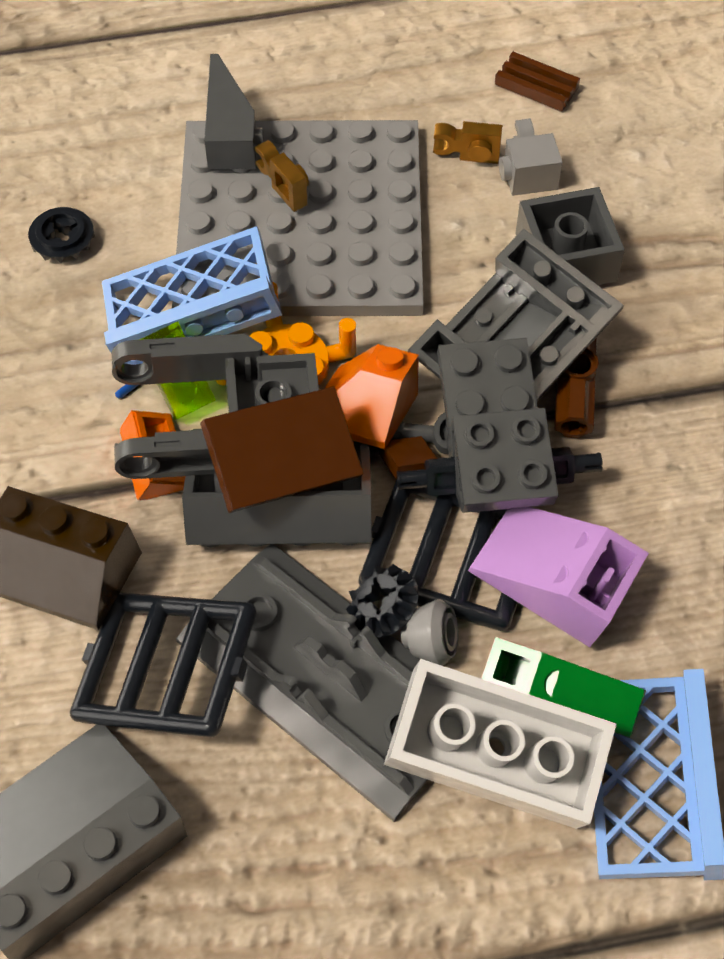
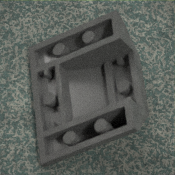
M523 228L495 258L496 273L446 326L437 319L408 349V352L418 354L419 362L440 378L437 355L438 345L527 338L536 400L538 401L622 311L624 305Z

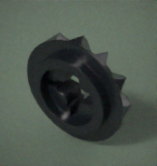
M58 207L47 210L36 217L29 228L28 237L33 252L40 253L45 261L50 258H56L62 263L65 257L72 256L78 260L80 251L90 250L91 239L95 237L92 221L84 212L71 207ZM55 229H58L65 236L68 235V240L62 241L59 237L56 238Z
M394 564L386 569L376 565L372 575L369 577L360 576L361 585L358 589L349 591L352 603L346 610L350 615L356 617L355 625L360 632L368 626L376 638L397 632L411 619L418 604L419 591L415 579L407 571ZM383 589L389 596L383 598L382 606L379 609L373 602L379 600V593Z

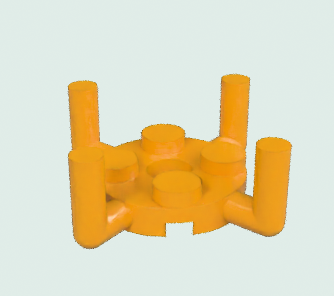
M272 282L275 295L279 301L278 286ZM281 316L265 321L266 329L249 335L262 344V351L270 356L315 353L318 385L324 379L326 380L329 363L349 359L356 354V322L351 318H344L339 322V343L325 346L322 339L314 333L313 328L309 324L304 322L283 324ZM215 380L219 385H226V380Z

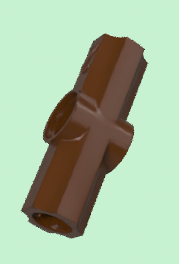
M597 338L554 383L556 390L554 430L560 432L566 438L580 439L586 434H592L594 430L595 376L599 364L596 355Z

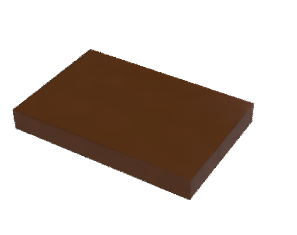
M334 386L206 418L200 423L228 513L352 480L363 475Z

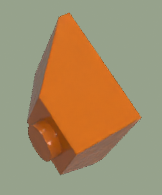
M377 344L338 367L325 388L335 387L353 441L381 449L387 447L418 396V354Z

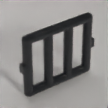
M396 479L382 517L376 516L373 523L371 538L374 539L358 578L359 585H361L360 576L369 577L372 575L376 565L383 567L410 493L436 500L409 573L415 579L418 586L419 598L417 606L421 607L429 602L441 599L453 608L456 618L498 631L507 630L511 625L518 602L502 592L496 610L469 602L477 576L468 571L492 534L496 519L501 520L507 509L477 512L479 515L451 596L425 589L424 586L453 506L460 507L456 494L429 496L426 487L398 491ZM383 589L379 593L384 596H389Z
M120 592L100 627L95 643L87 644L82 657L86 668L70 709V717L74 721L81 723L201 737L217 736L221 730L235 682H243L248 664L243 656L257 614L256 607L248 602ZM126 612L147 613L148 616L116 706L93 704ZM167 616L191 617L160 710L136 709ZM210 619L234 621L204 716L180 714Z

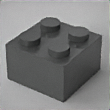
M600 187L520 201L516 236L524 228L597 285L618 281L625 249Z

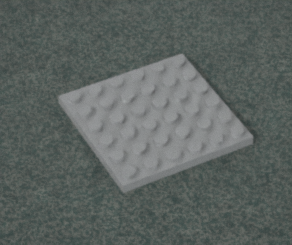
M418 120L255 121L256 128H263L264 142L267 140L271 141L279 154L284 152L295 165H301L308 176V205L295 212L272 188L271 178L268 175H264L257 165L256 169H208L204 142L206 121H186L176 255L257 226L262 236L272 282L278 286V298L282 316H423ZM256 152V161H258L261 157ZM253 244L237 249L233 257L244 260L253 248ZM208 259L199 262L194 271L204 274L213 260ZM225 265L216 278L227 282L236 268ZM248 273L240 284L260 278V276ZM186 279L177 290V293L187 296L197 282ZM208 287L201 298L217 293L220 290ZM172 301V308L180 305Z

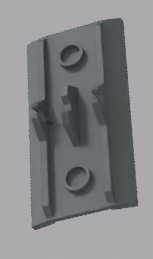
M270 544L259 552L211 599L252 603L257 610L243 656L248 664L243 682H235L233 689L395 822L416 796L417 792L428 781V779L384 765L413 669L420 659L414 657L410 650L405 648L392 635L376 638L368 626L360 632L355 625L356 617L350 615L346 610L350 605L348 601L277 546ZM210 619L197 658L216 675L234 621ZM188 624L176 638L177 643L180 645L182 644Z

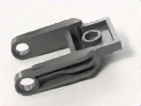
M247 334L129 340L116 345L111 353L112 375L117 381L127 385L226 380L228 413L319 390L315 353L270 356L262 351V344ZM131 360L143 361L144 363L131 365L126 364L125 362ZM202 430L157 432L155 437L130 438L114 445L115 470L126 478L147 479L216 474Z

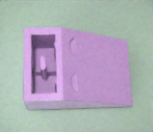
M533 507L507 509L468 571L586 646L591 647L611 622L649 553L607 527Z

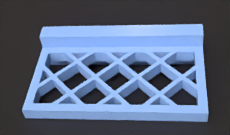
M257 226L102 281L108 331L104 332L106 346L111 353L116 345L124 341L227 335L282 316L280 303L274 292L262 236ZM253 244V248L244 260L233 257L237 249ZM208 259L213 260L204 274L194 271L199 262ZM225 265L236 268L227 282L216 278ZM168 273L175 274L165 287L155 285L160 276ZM248 273L260 276V278L240 284ZM186 279L197 282L187 296L177 293V290ZM131 286L135 288L126 301L116 298L115 292ZM208 287L220 290L217 293L201 298ZM148 292L156 295L157 298L146 310L137 305ZM169 301L180 304L177 307L161 312ZM130 314L140 317L139 320L122 326ZM131 360L125 363L136 365L142 364L144 362L139 360Z
M704 669L683 670V677L620 680L646 690L639 714L656 728L641 745L631 738L614 733L613 735L632 750L633 753L617 771L606 762L604 772L610 778L604 785H602L601 781L594 808L599 880L703 875L704 880H724V839ZM674 692L676 707L664 720H661L643 705L653 693ZM676 719L678 723V732H676L673 728L670 727V725ZM663 733L677 743L681 754L668 768L647 752ZM640 758L661 774L645 793L624 777ZM681 766L683 780L674 774ZM667 781L682 791L686 799V803L673 817L651 800ZM617 783L638 800L621 819L604 806V797ZM644 806L666 823L650 843H647L627 826ZM686 814L689 831L679 823ZM605 818L614 825L607 835ZM674 830L690 843L692 861L670 862L656 848ZM621 832L642 849L641 853L631 864H608L607 847ZM649 856L656 861V863H643V862H644Z

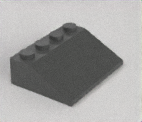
M353 441L363 471V475L359 478L233 513H228L216 474L186 476L182 495L186 545L216 547L223 544H247L259 547L266 544L307 546L312 543L354 545L372 542L369 445Z
M95 725L0 793V950L8 959L28 958L187 837L179 813L153 779L105 725Z

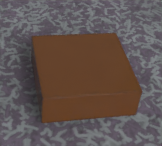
M422 436L390 440L385 449L380 448L379 450L380 457L395 479H397L396 471L425 469L424 463L426 460L438 459Z

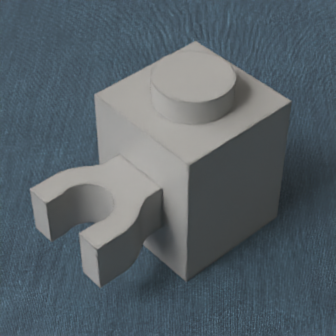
M531 118L515 120L517 136H513L512 139H506L505 156L499 157V172L502 181H508L512 196L558 190L563 162L553 133L535 135Z

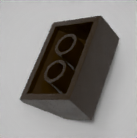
M7 486L0 498V597L99 630L142 554L128 523Z

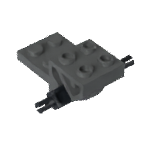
M527 338L438 345L437 355L448 431L447 448L449 458L428 459L424 463L425 469L396 471L398 491L426 487L429 496L456 494L462 513L554 505L558 498L557 485L573 483L574 474L602 472L603 461L600 452L596 454L573 455L570 447L551 448L545 408L537 407Z

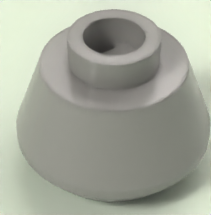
M441 599L416 608L411 619L401 628L403 646L409 648L411 654L416 658L438 665H445L455 656L458 646V624L453 608Z

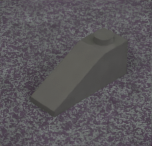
M210 54L204 138L208 169H256L255 146L264 142L263 128H256L255 111L219 54Z

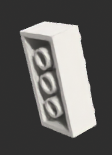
M420 659L413 669L384 765L578 829L591 823L616 723ZM495 738L502 742L504 747L502 755H498L492 750L489 739Z

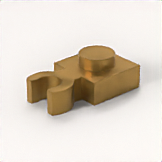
M463 121V128L456 129L448 123H436L433 153L449 155L453 152H460V160L498 164L503 125Z
M269 140L255 146V151L261 157V159L256 161V165L264 175H268L271 178L272 188L294 212L307 206L309 179L302 166L299 164L295 165L284 152L279 154L274 144Z

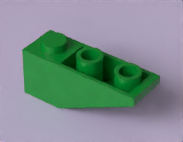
M495 637L482 676L484 680L616 723L614 733L628 738L632 737L646 690L497 637Z

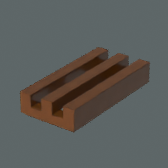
M514 51L510 54L509 61H505L502 65V71L499 70L495 75V85L561 112L578 90L580 83L579 77Z

